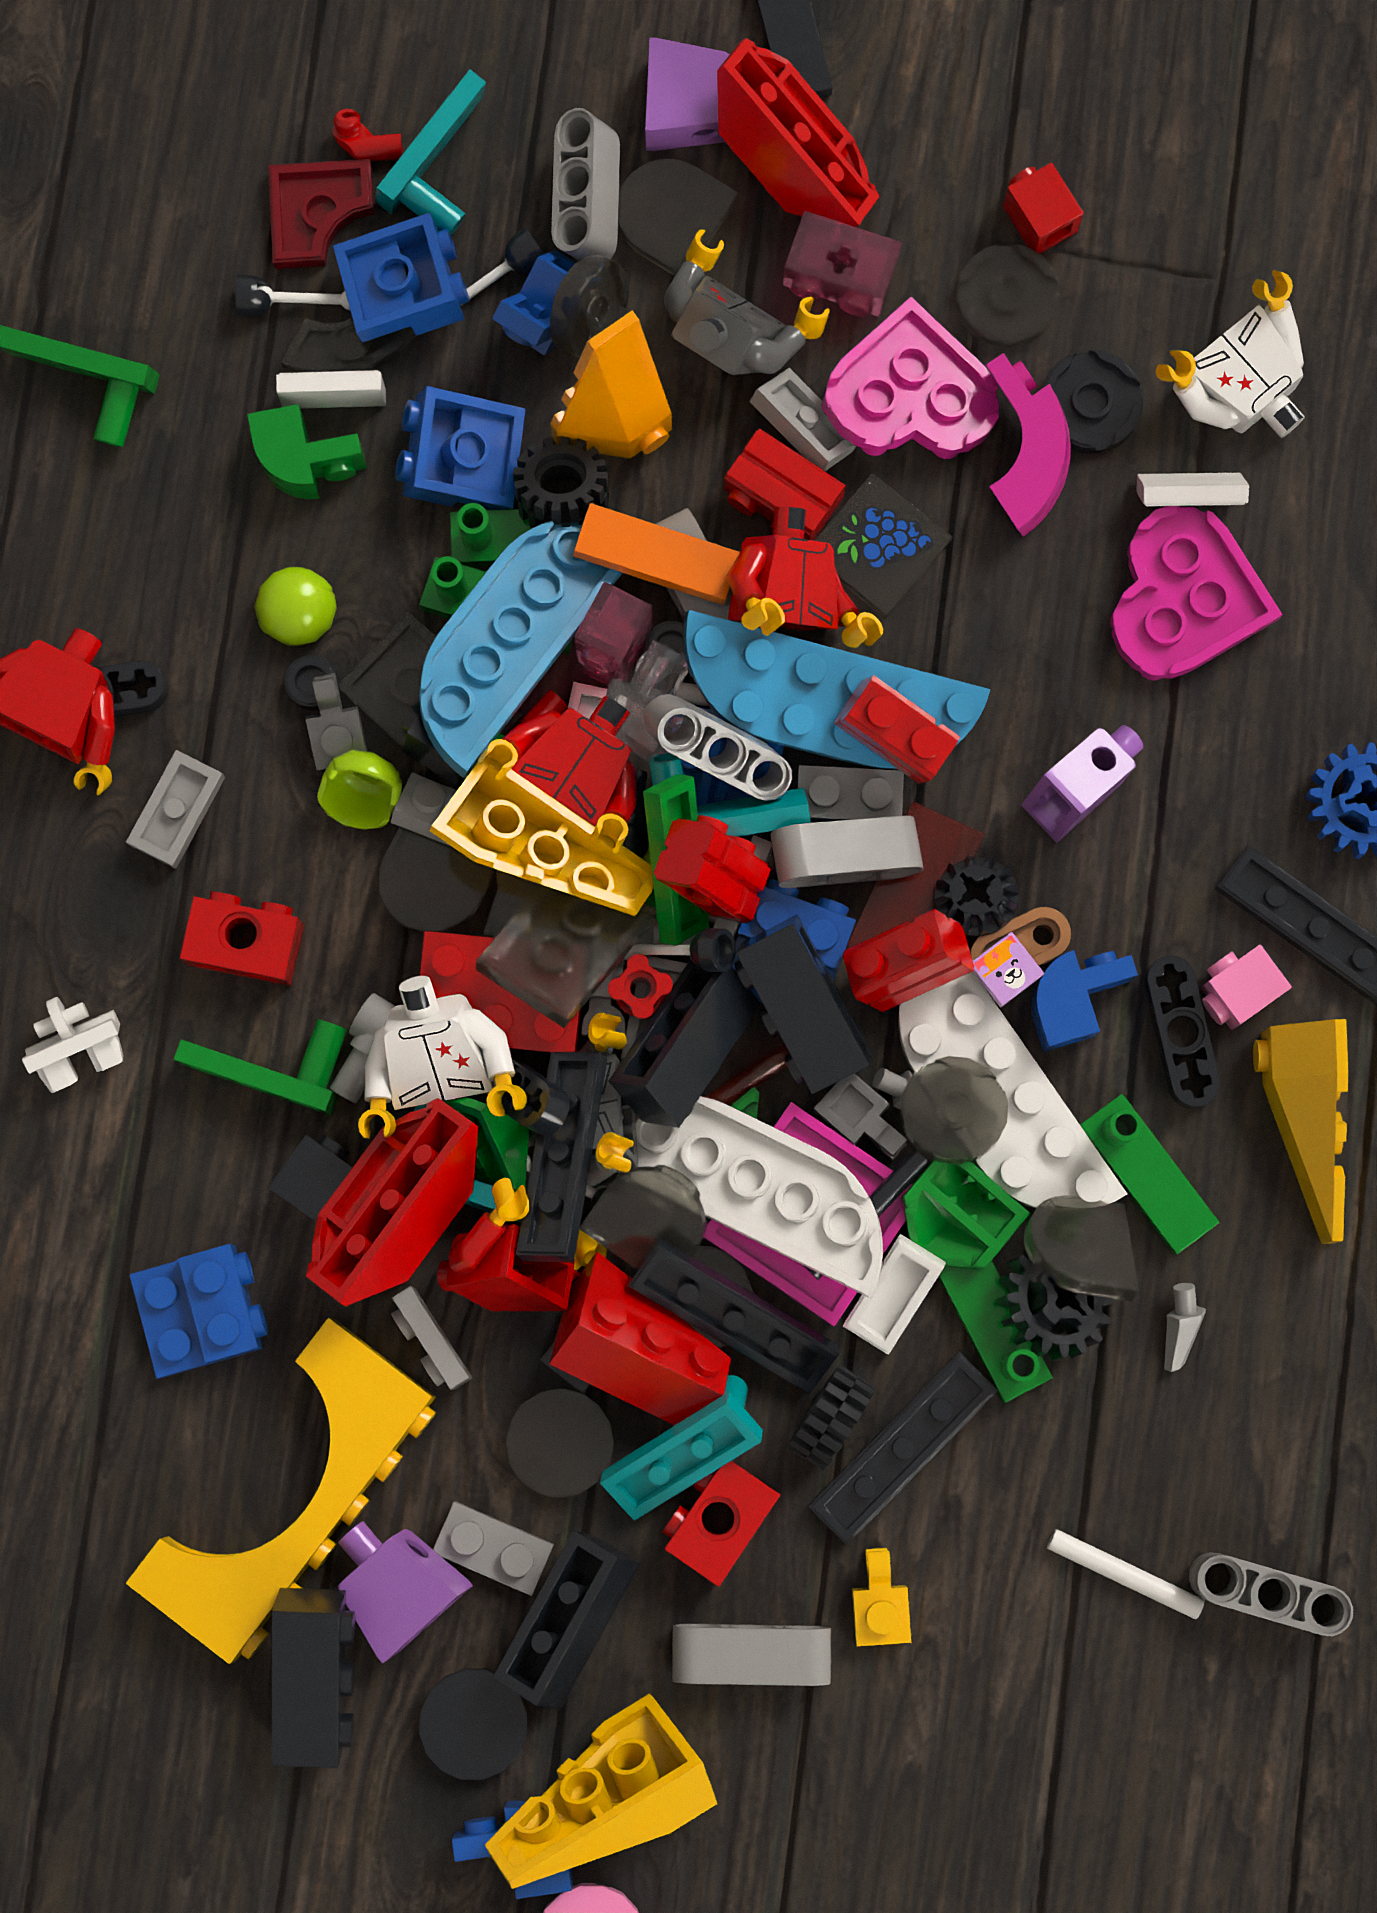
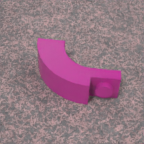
M1002 353L986 364V366L1019 416L1022 426V445L1013 467L1005 476L992 484L990 488L1018 531L1024 537L1047 516L1064 487L1070 464V433L1065 414L1051 385L1048 384L1034 395H1031L1030 391L1038 386L1022 361L1020 360L1012 366L1005 354Z

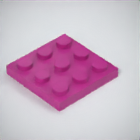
M792 1102L774 1126V1128L835 1158L856 1177L868 1196L893 1172ZM910 1184L878 1218L882 1232L883 1254L906 1221L902 1196L913 1184ZM712 1219L700 1235L833 1327L857 1294L856 1291L824 1275L819 1280H816L802 1264Z

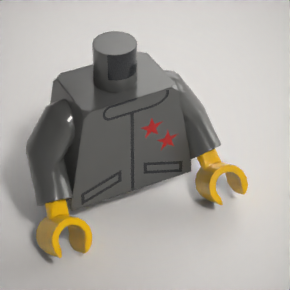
M699 230L686 252L687 261L682 263L664 296L665 309L670 318L677 323L671 336L732 375L760 372L772 374L777 372L804 346L805 338L817 339L822 335L828 319L829 309L827 308L820 315L811 314L810 311L814 298L806 297L799 304L794 325L786 326L708 275L705 276L704 272L710 271L714 267L723 250L724 242L720 240L717 248L709 249L700 241L705 230Z
M597 1013L593 1016L588 1027L589 1039L579 1050V1052H602L607 1058L587 1180L588 1186L598 1185L616 1173L617 1170L626 1173L630 1169L638 1168L635 1113L608 1082L621 1063L617 1056L611 1053L613 1049L624 1048L627 1044V1038L624 1033L615 1031L622 1021L621 1017L606 1013ZM539 1102L536 1108L540 1110L542 1103ZM530 1129L528 1147L535 1146L537 1132Z

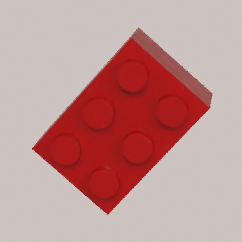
M436 931L424 932L420 976H428L430 978L436 998L455 994L464 995L472 1009L480 1010L505 1032L509 1048L543 1052H578L589 947Z

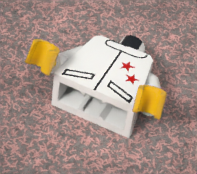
M1273 270L1272 276L1276 284L1271 293H1269L1267 283L1264 280L1257 279L1253 283L1252 290L1257 298L1268 302L1265 310L1260 305L1256 306L1195 358L1187 351L1170 350V355L1176 361L1175 371L1169 365L1158 364L1155 372L1157 377L1162 381L1175 382L1173 390L1194 420L1223 429L1233 428L1236 432L1243 433L1263 417L1272 429L1283 438L1305 418L1287 397L1296 389L1302 379V367L1304 365L1298 327L1291 304L1287 300L1292 293L1293 287L1289 275Z
M416 976L402 982L399 986V991L404 1004L390 1009L386 1024L375 1032L366 1059L365 1101L370 1102V1110L364 1112L359 1119L358 1128L364 1138H370V1121L373 1117L379 1115L385 1122L384 1137H391L396 1128L395 1118L386 1111V1103L391 1101L394 1110L424 1105L437 1098L445 1101L489 1092L487 1107L493 1115L501 1117L505 1115L501 1101L502 1096L505 1092H508L512 1096L514 1109L522 1110L527 1103V1095L522 1088L512 1085L511 1078L515 1076V1070L505 1032L480 1010L472 1009L464 995L455 994L436 998L428 976Z

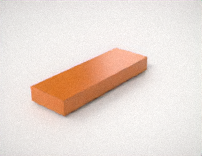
M590 503L573 557L724 605L730 588L727 581V573L740 552Z

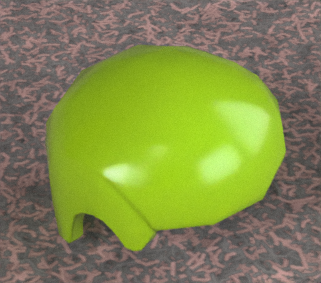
M286 567L273 572L260 586L254 609L259 627L265 634L285 645L299 646L316 642L331 628L337 606L333 589L323 577L303 567Z
M350 750L333 758L328 764L317 793L318 802L328 816L345 826L362 830L381 828L389 822L401 796L402 780L399 778V772L395 767L377 754L367 751Z

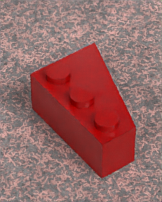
M596 1251L571 1286L568 1309L562 1312L549 1364L672 1425H677L723 1396L731 1358L682 1318L628 1287L629 1276Z

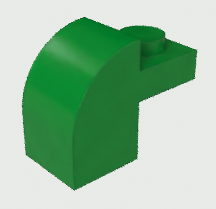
M299 404L247 414L254 450L266 476L278 489L288 495L302 499L320 498L317 478L325 477L328 481H341L353 477L357 470L367 469L358 433L309 443L305 419Z

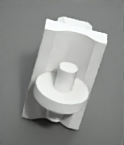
M55 997L46 1001L50 1017L33 1025L39 1038L55 1031L58 1034L26 1048V1056L22 1058L28 1073L37 1071L50 1092L54 1093L78 1080V1075L68 1057L86 1049L97 1072L104 1071L123 1061V1052L118 1037L120 1022L114 1010H111L73 1027V1023L89 1017L84 1003L81 1002L65 1010L60 999Z

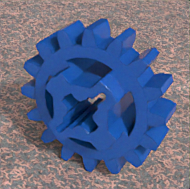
M1369 742L1361 754H1358L1353 743L1347 745L1342 750L1343 760L1336 754L1331 753L1324 760L1328 771L1317 769L1311 776V779L1320 788L1310 789L1305 794L1306 800L1317 803L1318 806L1307 815L1308 821L1321 820L1324 824L1317 837L1323 839L1332 834L1337 838L1333 851L1339 853L1349 844L1353 846V855L1357 859L1365 855L1368 847H1371L1372 852L1377 857V802L1370 808L1365 803L1357 804L1355 802L1348 804L1359 793H1361L1363 798H1377V775L1372 772V770L1377 771V750L1373 742ZM1343 773L1344 778L1341 781L1344 790L1336 798L1331 799L1333 785L1337 777ZM1340 820L1355 826L1358 832L1346 827Z

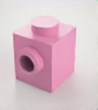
M1261 944L1240 959L1236 957L1233 951L1207 969L1212 979L1200 987L1206 995L1202 999V1003L1209 1015L1219 1025L1226 1022L1231 1031L1292 988Z

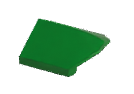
M468 1097L443 1101L478 1126L474 1178L494 1185L502 1178H509L514 1192L521 1185L525 1187L529 1129L520 1125L507 1114L501 1117L493 1115L486 1103Z
M950 1142L943 1147L902 1196L909 1239L945 1261V1266L986 1268L1030 1214Z

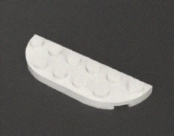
M973 972L899 1005V1037L904 1056L911 1071L941 1112L944 1120L975 1165L1013 1199L1025 1206L1045 1211L1079 1213L1101 1208L1127 1195L1125 1189Z
M701 1096L680 1128L642 1122L635 1114L638 1168L630 1169L626 1173L617 1170L618 1173L871 1299L877 1286L883 1259L881 1227L878 1215L867 1192L843 1164L825 1152L733 1107Z

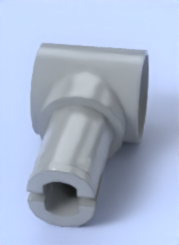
M375 993L371 994L363 1004L350 1027L349 1034L354 1037L350 1045L354 1048L330 1086L331 1090L356 1104L365 1091V1064L375 1032L386 1024L390 1009L395 1007V1005Z

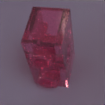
M804 211L784 267L783 285L790 287L792 293L803 299L812 297L816 301L819 298L839 303L842 310L852 315L864 317L872 314L880 317L899 263L902 242ZM839 263L848 266L843 270L842 274L833 272V270L838 268Z
M604 581L574 636L578 662L584 665L582 671L592 679L609 685L611 680L625 685L645 647L646 639L653 629L652 605Z

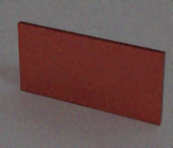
M913 802L907 816L915 818L924 870L903 878L877 880L847 948L858 945L907 921L912 923L916 917L936 909L934 899L936 879H940L949 863L955 864L960 862L968 854L975 857L985 834Z

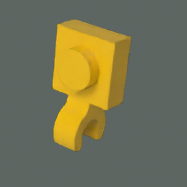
M887 1548L865 1549L868 1588L852 1589L856 1645L870 1646L911 1643L908 1587L906 1585L891 1586L890 1554Z

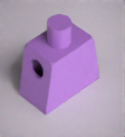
M660 38L649 39L645 127L646 151L722 143L725 141L719 135L717 69L730 54L724 51Z
M1126 725L1120 726L1111 735L1104 729L1098 728L1044 774L1021 806L1058 843L1111 795L1133 771L1136 765L1132 758L1143 749L1140 737Z
M362 1521L338 1542L358 1566L338 1585V1590H346V1605L350 1611H355L356 1622L382 1663H385L404 1649L473 1586L466 1577L408 1529L393 1535L382 1544L365 1522Z

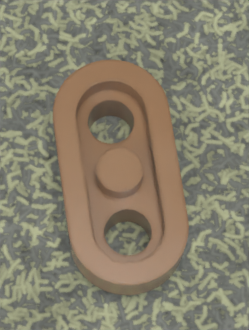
M1049 907L1035 908L1012 919L997 932L979 936L971 947L970 954L972 961L1010 932H1013L1040 967L1055 960L1066 950L1071 939V928L1065 916L1059 911ZM1036 928L1047 929L1051 934V942L1047 945L1036 943L1033 938V931Z

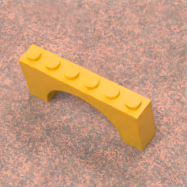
M328 1318L295 1361L307 1372L319 1389L326 1406L330 1425V1449L325 1473L317 1492L305 1511L279 1536L256 1549L242 1553H205L184 1546L169 1536L160 1538L126 1582L128 1586L228 1664L238 1660L241 1654L249 1660L256 1653L269 1635V1632L262 1627L272 1615L279 1589L302 1588L296 1582L307 1567L310 1566L317 1571L335 1548L336 1544L329 1538L342 1521L350 1527L370 1500L363 1493L375 1477L384 1482L403 1457L396 1451L399 1445L409 1433L417 1438L436 1414L429 1407L436 1396L333 1318Z

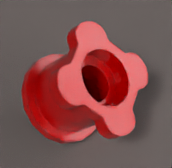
M636 954L629 957L627 968L620 974L619 978H614L609 982L608 992L610 997L617 1001L618 1006L624 1013L638 1019H647L655 1013L665 996L672 991L673 982L670 975L660 973L652 968L646 956ZM637 983H646L651 988L648 996L637 998L633 996L631 989Z

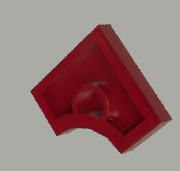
M370 159L268 165L272 256L275 269L326 266L329 246L338 232L355 219L374 215L373 176Z

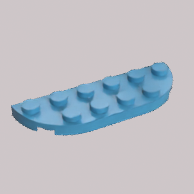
M553 521L530 529L515 539L500 554L441 629L427 653L419 685V703L423 724L437 752L464 779L477 764L478 758L490 742L497 738L622 575V572L573 557L582 525H579L578 522H571V527H562L561 524L554 525Z
M688 610L685 615L683 645L687 668L699 691L708 702V706L718 717L759 740L874 769H897L833 724L863 679L875 675L934 717L936 725L944 724L958 734L960 739L957 744L974 727L982 714L991 690L775 632L765 636L760 628L749 630L741 623Z

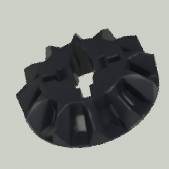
M968 854L960 862L955 864L949 863L940 879H936L934 898L936 910L946 915L947 918L950 917L959 922L964 929L965 935H989L1005 927L1015 915L1019 905V885L1013 877L1009 866L1004 867L997 863L991 855L985 859L974 858ZM965 881L976 888L990 884L986 889L989 907L985 902L981 903L977 899H973L969 903L967 901L963 903L968 897L967 888L964 884Z

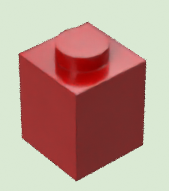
M1052 162L1039 170H1036L1035 167L1026 168L1009 181L1003 208L1034 257L1078 233L1084 213Z

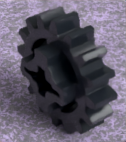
M1053 1241L1044 1245L1043 1248L1039 1244L1023 1251L1024 1256L1020 1255L1008 1262L1013 1273L1000 1277L998 1282L1008 1289V1295L996 1299V1303L1001 1307L1009 1308L1010 1315L1005 1317L1001 1323L1003 1327L1015 1325L1019 1330L1013 1340L1016 1345L1030 1341L1032 1342L1031 1351L1037 1357L1048 1352L1051 1361H1059L1067 1358L1068 1355L1071 1358L1087 1352V1347L1101 1342L1103 1338L1097 1329L1110 1325L1112 1321L1109 1316L1102 1313V1307L1114 1303V1300L1111 1296L1101 1294L1100 1287L1109 1280L1107 1275L1095 1277L1091 1272L1097 1262L1094 1257L1081 1262L1078 1260V1246L1073 1245L1062 1251L1059 1241ZM1052 1268L1058 1269L1064 1273L1057 1274ZM1052 1327L1058 1334L1066 1332L1068 1335L1053 1334L1047 1331V1329Z

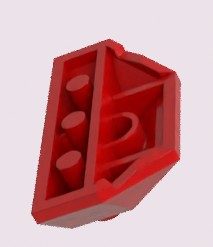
M747 38L743 39L717 69L719 135L785 212L854 229L862 222L880 197L875 185L869 182L867 167L855 139L789 60L768 49L756 47L755 42Z
M439 1098L427 1103L426 1108L410 1112L395 1120L396 1128L391 1137H384L385 1126H383L318 1213L312 1242V1262L308 1264L306 1277L344 1306L407 1282L473 1193L478 1126Z

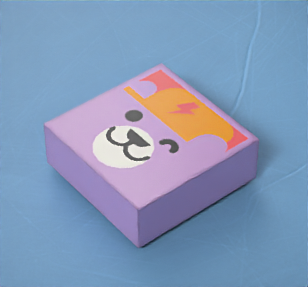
M1010 932L973 960V973L1000 1008L1045 974L1013 932Z

